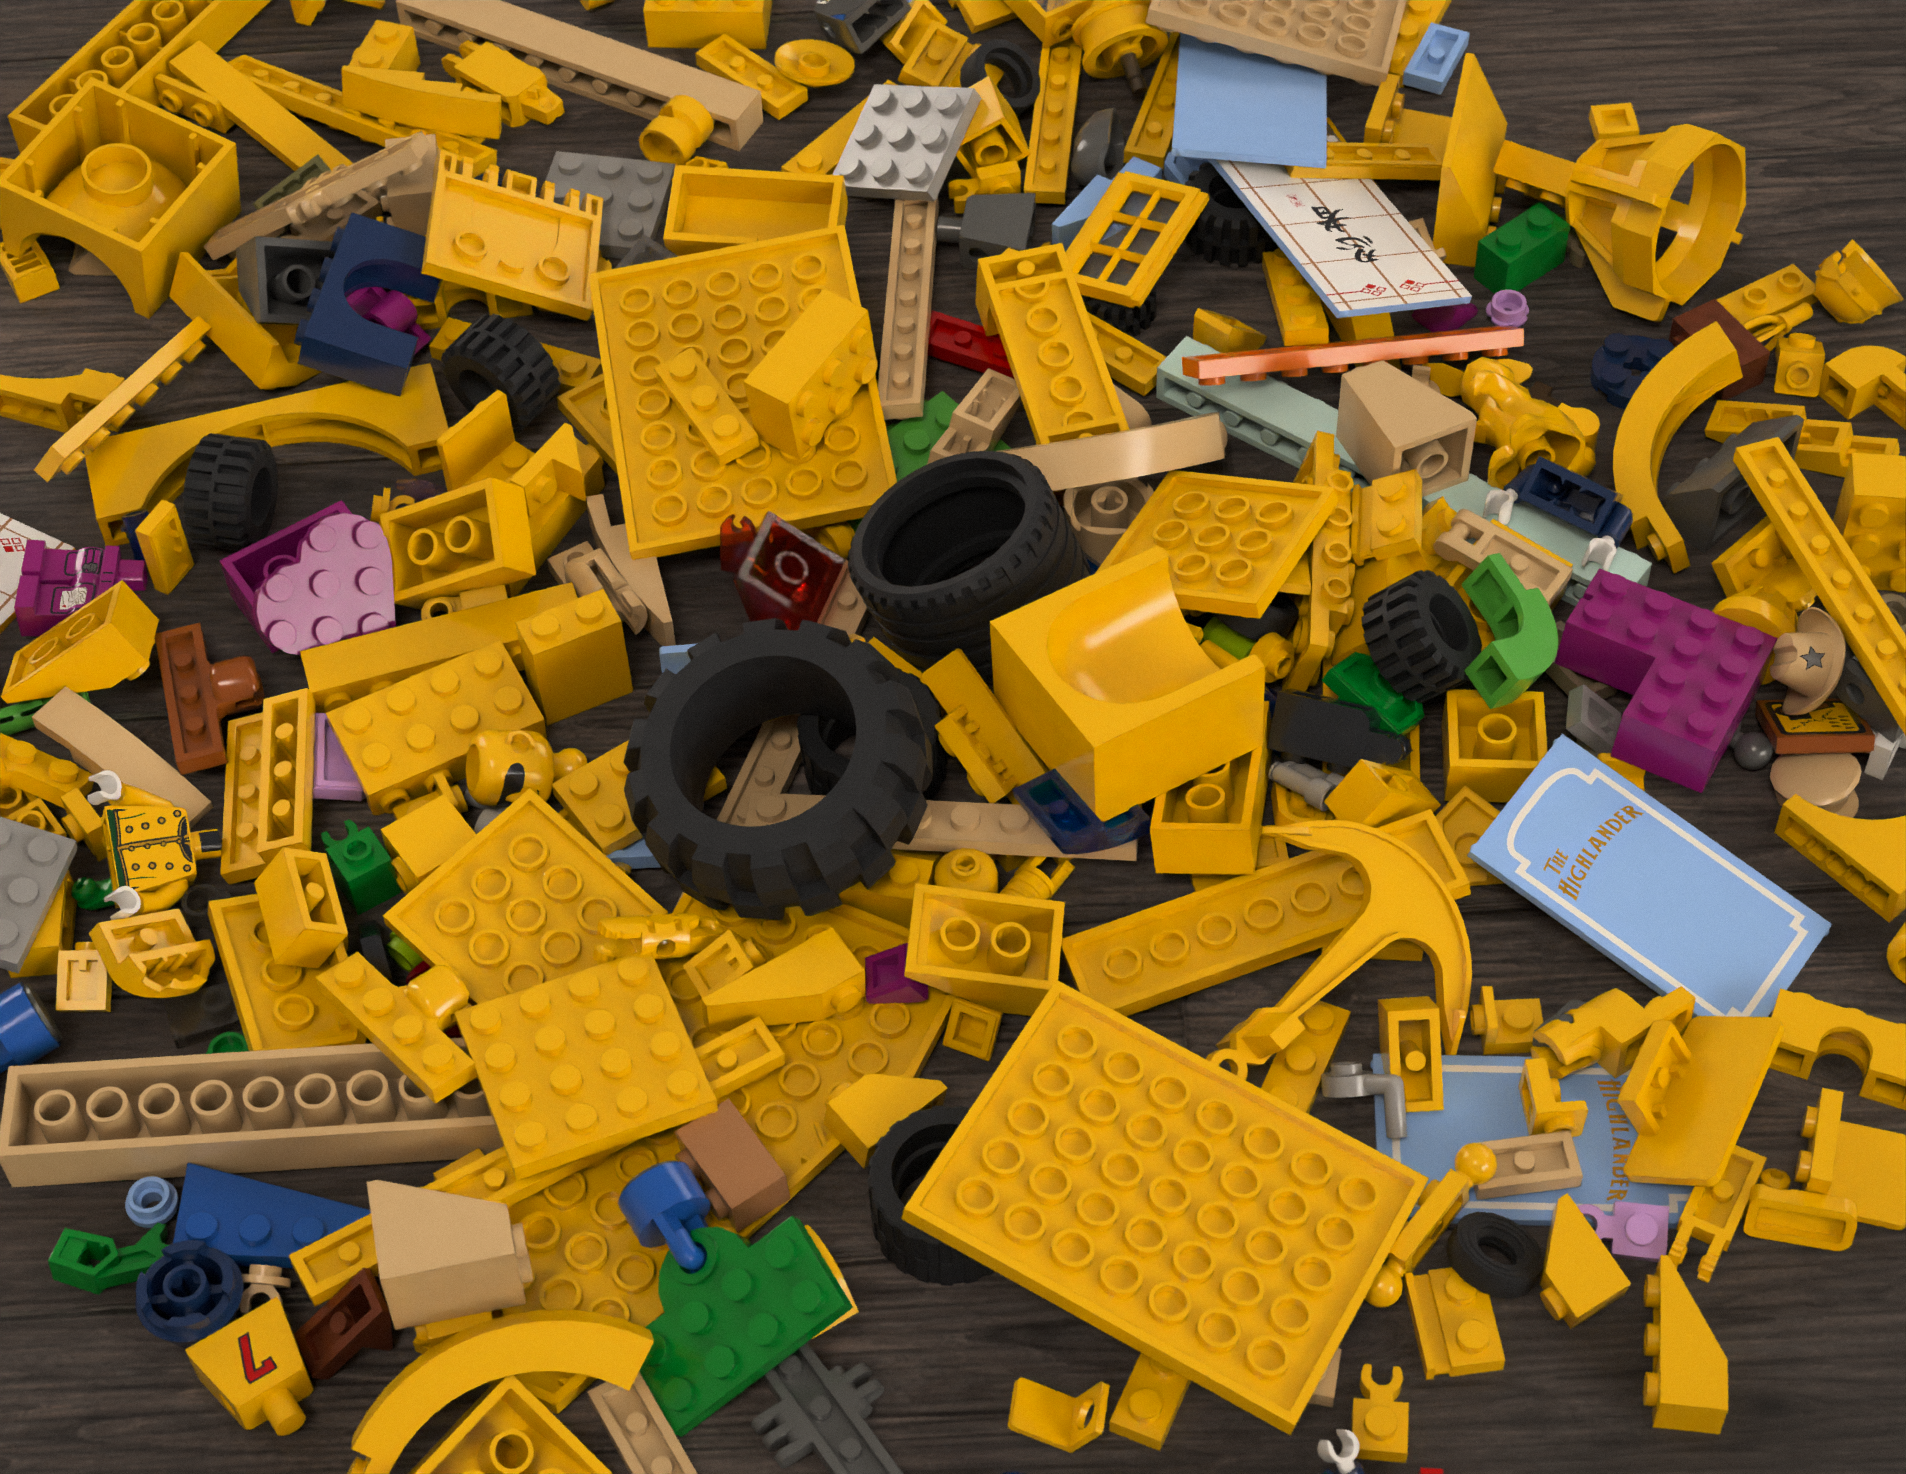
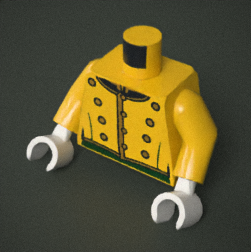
M104 770L88 777L89 781L96 782L101 788V791L88 795L89 803L98 805L108 801L111 804L104 807L101 818L113 890L112 893L104 897V901H114L115 908L121 909L110 917L111 920L167 911L187 895L189 886L193 885L197 875L195 861L221 857V841L218 829L190 832L186 809L175 807L167 799L121 782L119 777L110 770Z

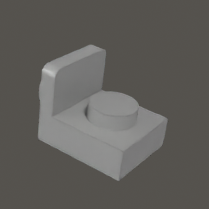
M1584 684L1570 690L1566 729L1577 738L1576 744L1596 758L1600 753H1611L1621 722V713Z

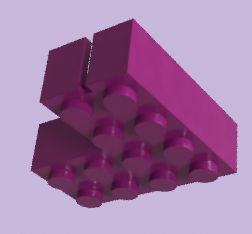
M1599 568L1585 590L1583 598H1580L1565 623L1555 664L1634 695L1622 715L1611 751V757L1702 793L1765 678L1773 654V647L1778 638L1761 632L1754 627L1746 626L1715 614L1708 609H1703L1674 598L1665 592L1656 591L1628 580L1621 575Z

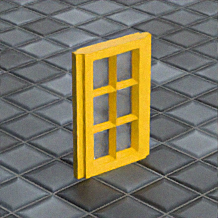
M1128 171L1124 173L1118 172L1066 251L1080 294L1130 308L1135 306L1141 307L1209 202V194L1201 192L1199 188Z

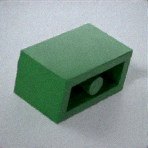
M1537 203L1478 241L1473 278L1494 294L1501 290H1515L1518 292L1564 262L1570 224L1542 203Z

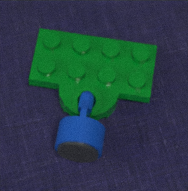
M664 1161L655 1164L637 1174L623 1188L618 1200V1206L639 1243L649 1248L667 1244L669 1248L659 1271L658 1294L664 1313L645 1327L651 1330L654 1343L639 1372L675 1435L683 1437L853 1308L800 1219L790 1216L754 1245L747 1238L720 1227H709L704 1218L710 1210V1201L688 1164L680 1161Z

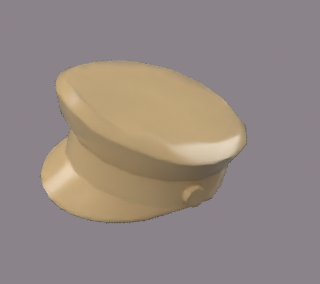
M1851 753L1781 754L1772 764L1770 780L1774 787L1777 802L1781 806L1794 794H1797L1811 804L1838 815L1853 818L1858 811L1859 800L1854 789L1859 783L1862 771L1859 762Z

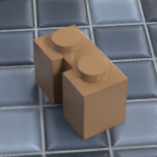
M728 1098L717 1105L718 1111L695 1119L675 1131L680 1152L675 1155L676 1161L688 1164L695 1178H699L703 1186H707L709 1190L705 1194L711 1204L710 1210L716 1219L720 1221L726 1217L738 1233L790 1200L786 1175Z

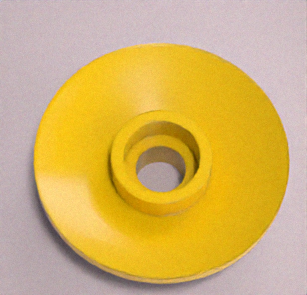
M801 39L785 43L777 49L774 59L776 68L784 76L813 88L842 83L852 76L855 67L853 57L845 49L830 42L814 39Z

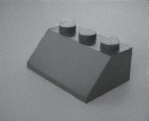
M255 236L236 248L238 289L257 324L299 326L301 319L310 320L312 314L306 312L313 288L322 289L324 284L318 280L325 257L333 259L335 256V252L330 251L332 242Z
M1798 415L1752 422L1740 434L1734 433L1730 435L1723 443L1720 451L1712 458L1705 457L1695 467L1692 475L1682 483L1677 481L1669 488L1664 496L1663 504L1666 505L1665 511L1683 540L1706 553L1761 505L1733 461L1736 447L1779 437L1794 460L1804 423L1803 418Z

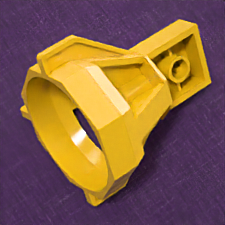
M1690 124L1671 126L1665 132L1598 139L1577 159L1576 163L1504 140L1492 171L1507 178L1505 187L1524 193V195L1539 201L1551 202L1566 210V221L1575 229L1612 307L1656 323H1660L1663 320L1670 302L1683 306L1721 268L1730 243L1739 245L1743 234L1736 232V228L1746 206L1745 147L1716 132ZM1693 162V186L1689 204L1670 199L1680 178ZM1660 226L1677 232L1668 249L1656 262V245Z

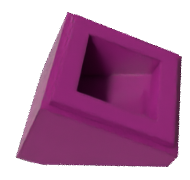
M1470 302L1468 304L1415 309L1412 317L1431 332L1456 330L1477 315L1479 309Z
M908 943L865 957L866 1001L868 1003H917L928 1000V985L904 976Z

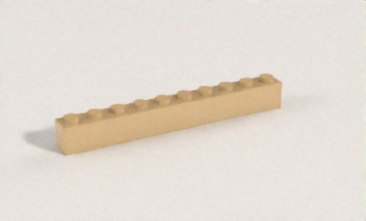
M396 0L400 24L412 26L415 36L458 52H460V44L466 40L480 46L485 42H489L502 50L510 52L514 57L526 64L540 69L545 74L548 84L649 120L656 118L660 110L675 95L692 97L709 111L713 119L714 129L707 140L736 151L742 149L764 122L761 91L501 0Z

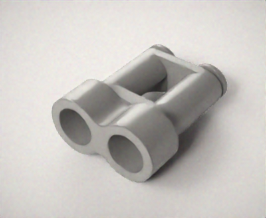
M1277 761L1273 763L1268 773L1269 779L1303 795L1307 804L1321 811L1329 809L1324 800L1345 778L1335 772L1327 774L1309 764H1298L1292 761L1284 763Z

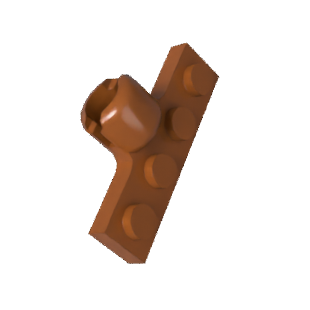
M200 622L156 633L155 640L175 760L180 774L184 775L227 764L221 728L222 718L257 710L263 705L265 695L260 675L256 671L255 661L250 656L241 655L210 664L205 635Z

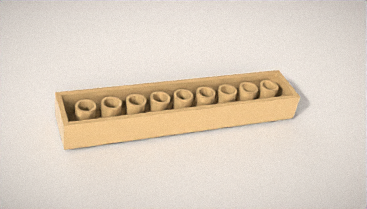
M450 1038L468 1055L462 1038ZM373 1043L9 1066L0 1125V1164L12 1188L139 1180L149 1176L159 1178L185 1177L187 1163L233 1174L459 1159L478 1148L485 1156L503 1146L477 1077L435 1104Z

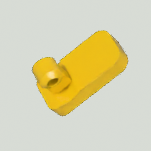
M1768 1168L1762 1172L1759 1184H1755L1750 1188L1749 1201L1743 1220L1745 1234L1756 1238L1832 1251H1843L1852 1245L1857 1229V1207L1853 1201L1847 1198L1807 1191L1788 1190L1791 1180L1786 1172L1777 1168Z

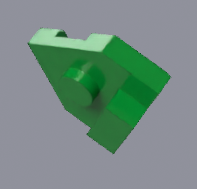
M1354 652L1329 669L1321 680L1339 696L1338 699L1373 706L1381 717L1379 728L1397 732V735L1402 733L1405 736L1416 728L1424 717L1422 703H1418L1416 700L1410 701L1402 693L1396 692L1381 675L1371 655Z

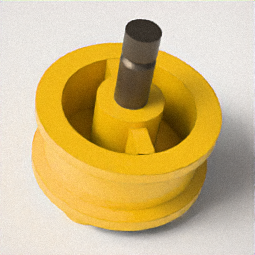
M1094 0L1092 7L1075 21L1071 34L1076 45L1082 47L1085 52L1082 58V65L1088 75L1095 78H1115L1126 75L1133 96H1141L1148 91L1141 69L1156 60L1165 51L1169 41L1165 31L1145 23L1152 0Z

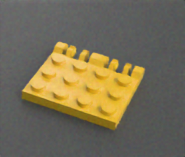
M440 149L433 169L432 179L434 181L421 273L588 321L593 312L588 274L597 272L603 198L586 193L579 210L580 192L570 188L565 195L563 205L553 202L555 184L546 180L541 188L539 198L535 197L537 178L507 169L502 186L500 187L497 186L499 166L489 164L487 169H485L482 181L472 178L474 169L473 158L464 156L457 174L455 173L457 154Z

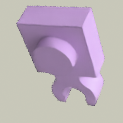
M1615 1201L1613 1203L1612 1216L1605 1215L1601 1209L1594 1205L1583 1204L1577 1206L1584 1217H1588L1594 1222L1595 1233L1600 1240L1610 1241V1254L1612 1257L1658 1262L1660 1255L1667 1254L1669 1206Z

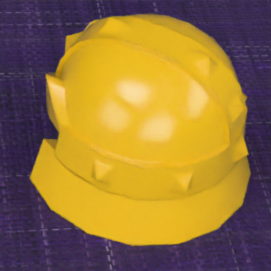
M1853 239L1842 250V255L1838 250L1824 259L1819 265L1820 269L1815 271L1816 279L1813 295L1836 318L1838 323L1863 324L1864 321L1874 315H1882V310L1885 307L1904 300L1886 274Z

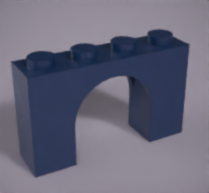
M351 212L346 228L338 226L334 234L330 251L335 252L334 258L325 257L318 280L324 283L322 289L314 287L310 295L306 310L307 313L312 314L310 320L301 319L294 340V344L301 346L298 364L400 397L412 365L418 337L364 319L350 307L345 297L358 289L382 287L434 303L442 279L421 273L426 236Z

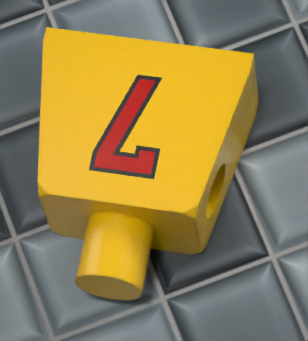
M278 1297L271 1299L185 1349L199 1380L244 1429H253L269 1420L276 1434L285 1436L295 1432L304 1424L306 1416L297 1402L309 1396L314 1389Z

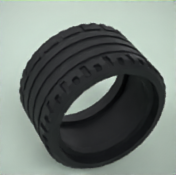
M973 451L945 457L929 463L899 480L865 514L852 538L851 548L848 552L850 578L892 651L923 673L952 651L959 648L964 652L985 683L993 681L990 621L1090 576L1091 572L1087 558L1041 470L1037 466H1033L1029 460L1022 459L1021 456L995 451ZM987 558L985 561L977 565L975 568L952 578L963 569Z

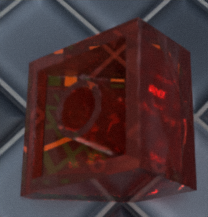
M768 510L733 581L750 622L777 618L785 622L788 630L798 631L803 619L817 623L846 559Z

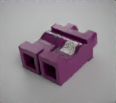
M27 540L21 568L22 575H20L14 605L21 636H41L121 580L131 590L145 591L148 581L145 560L122 559L120 546H105V550L97 547L62 550L47 549L45 540ZM136 594V595L139 597V599L142 601L141 595Z

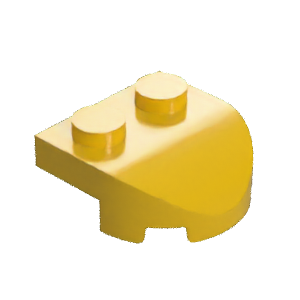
M179 908L99 922L89 933L112 980L123 990L141 997L169 998L197 992L208 980L209 969L215 961L214 949L210 939L196 941Z

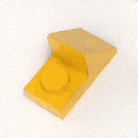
M564 423L510 479V483L524 487L529 517L543 504L548 503L557 489L582 501L587 500L572 425Z

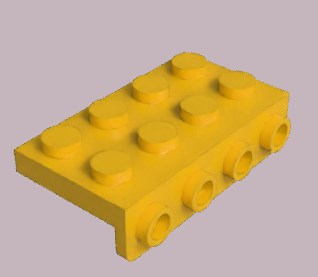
M501 639L326 713L328 724L367 797L368 806L372 814L375 816L393 813L392 808L437 791L433 775L443 772L450 787L453 783L466 778V757L469 744L477 734L483 731H533L540 733L547 739L545 719Z
M257 894L208 901V917L249 1051L366 1043V1036L319 992L315 978L348 958L346 953L348 950V936L345 937L319 969L277 964L274 962Z

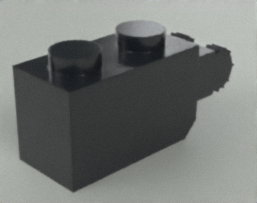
M1292 688L1278 691L1267 748L1281 751L1280 759L1298 764H1309L1310 758L1328 762L1326 769L1329 771L1347 775L1360 759L1394 765L1395 762L1400 763L1402 760H1407L1410 752L1413 751L1411 749V739L1409 740L1407 735L1403 736L1402 733L1397 735V732L1379 728L1381 717L1373 706Z

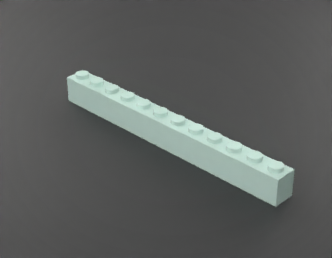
M1188 336L1157 367L1156 398L1192 416L1219 412L1220 421L1224 423L1228 434L1297 468H1300L1317 431L1334 434V454L1340 455L1339 470L1351 472L1354 485L1359 484L1361 488L1371 486L1336 437L1338 410L1323 401L1288 386L1283 381L1276 380L1268 375L1266 380L1240 381V375L1225 376V384L1199 385L1197 378L1183 375L1182 357L1218 354L1220 352ZM1469 473L1468 481L1422 497V510L1428 503L1443 496L1450 508L1457 513L1461 509H1467L1484 518L1483 512L1488 492L1502 489L1494 488L1487 482ZM1524 500L1519 504L1513 503L1510 522L1505 526L1573 564L1571 578L1568 581L1566 592L1561 599L1576 606L1580 598H1583L1585 590L1599 568L1602 569L1601 564L1595 561H1588L1585 567L1581 564L1590 541L1598 536ZM1489 514L1484 519L1489 522L1492 519L1497 521L1499 514ZM1471 538L1465 541L1473 545L1477 539ZM1618 547L1608 572L1621 575L1628 580L1647 587L1652 563L1641 558L1636 553Z

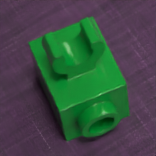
M348 819L344 821L348 834L345 839L333 840L327 831L321 833V838L336 884L357 915H360L400 894L401 890L396 882L397 876L391 864L392 859L369 826L358 831L357 825Z

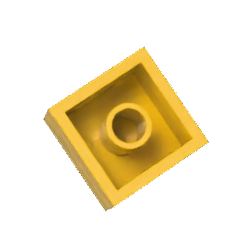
M1450 689L1446 691L1441 724L1444 801H1450L1466 785L1487 802L1508 803L1547 753L1544 692L1525 691L1514 702L1490 709L1477 690Z

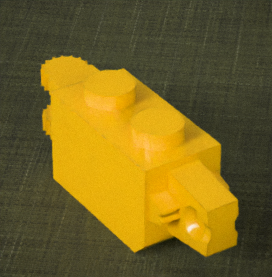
M466 40L459 46L462 58L450 53L441 60V64L448 75L454 77L456 83L463 84V89L467 86L480 93L501 95V122L509 127H521L531 119L549 125L564 113L563 100L547 88V79L540 69L526 64L514 57L510 52L502 50L489 42H485L480 46Z

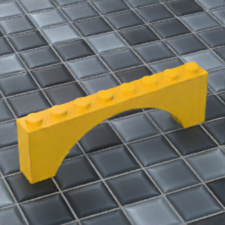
M431 363L410 368L400 397L348 381L109 436L94 452L86 447L84 454L96 519L105 545L119 546L138 541L135 529L162 499L173 503L184 492L185 477L191 457L200 440L210 433L264 440L271 447L303 442H329L361 447L390 458L403 466L413 476L443 470L437 440L448 429V424Z

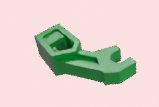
M157 1222L136 1245L116 1249L113 1238L64 1228L48 1259L52 1278L55 1281L97 1295L106 1288L137 1281L141 1271L145 1275L151 1265L164 1256L161 1250L169 1246L164 1244L168 1237L166 1225ZM90 1259L101 1261L95 1267L92 1265L87 1266Z

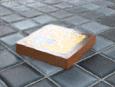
M1839 698L1826 699L1816 709L1801 715L1785 714L1782 710L1785 700H1756L1755 716L1777 754L1858 753L1874 751L1875 734L1863 718Z

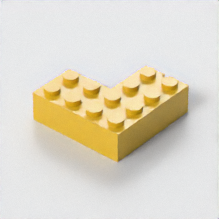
M675 165L663 237L668 258L845 225L848 199L844 176Z

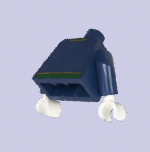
M1540 456L1535 464H1531L1504 486L1503 490L1489 491L1483 512L1484 518L1489 514H1499L1497 521L1503 525L1510 522L1513 503L1519 504L1522 500L1598 536L1590 541L1581 564L1585 567L1588 561H1595L1601 564L1602 569L1605 571L1609 570L1617 548L1633 521L1631 509L1620 503L1623 497L1622 494Z

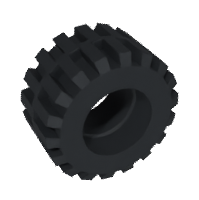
M1205 162L1199 166V171L1193 170L1188 181L1184 185L1199 188L1201 192L1208 193L1210 199L1184 239L1186 244H1191V250L1196 255L1204 254L1203 259L1210 262L1214 260L1220 261V265L1229 266L1230 263H1237L1238 266H1246L1247 262L1250 261L1255 263L1261 262L1262 252H1274L1277 249L1278 245L1211 163Z
M485 314L478 318L445 349L441 357L443 362L441 364L442 371L446 376L445 379L449 387L469 412L496 390L506 394L514 434L517 431L521 432L558 396V391L561 388L558 370L553 365L552 358L543 348L542 344L525 328L517 325L513 320L509 318L504 319L497 314H492L491 316Z
M213 433L204 436L200 440L188 465L183 492L185 525L189 538L192 539L195 545L240 551L266 537L274 517L278 493L276 461L270 444H267V441Z
M1419 570L1373 594L1368 598V602L1364 603L1362 627L1365 632L1363 635L1366 645L1379 672L1396 692L1402 693L1410 701L1416 700L1418 703H1424L1470 680L1464 671L1482 652L1481 638L1468 606L1455 588L1450 586L1440 575L1436 576L1434 572L1429 570L1424 572Z

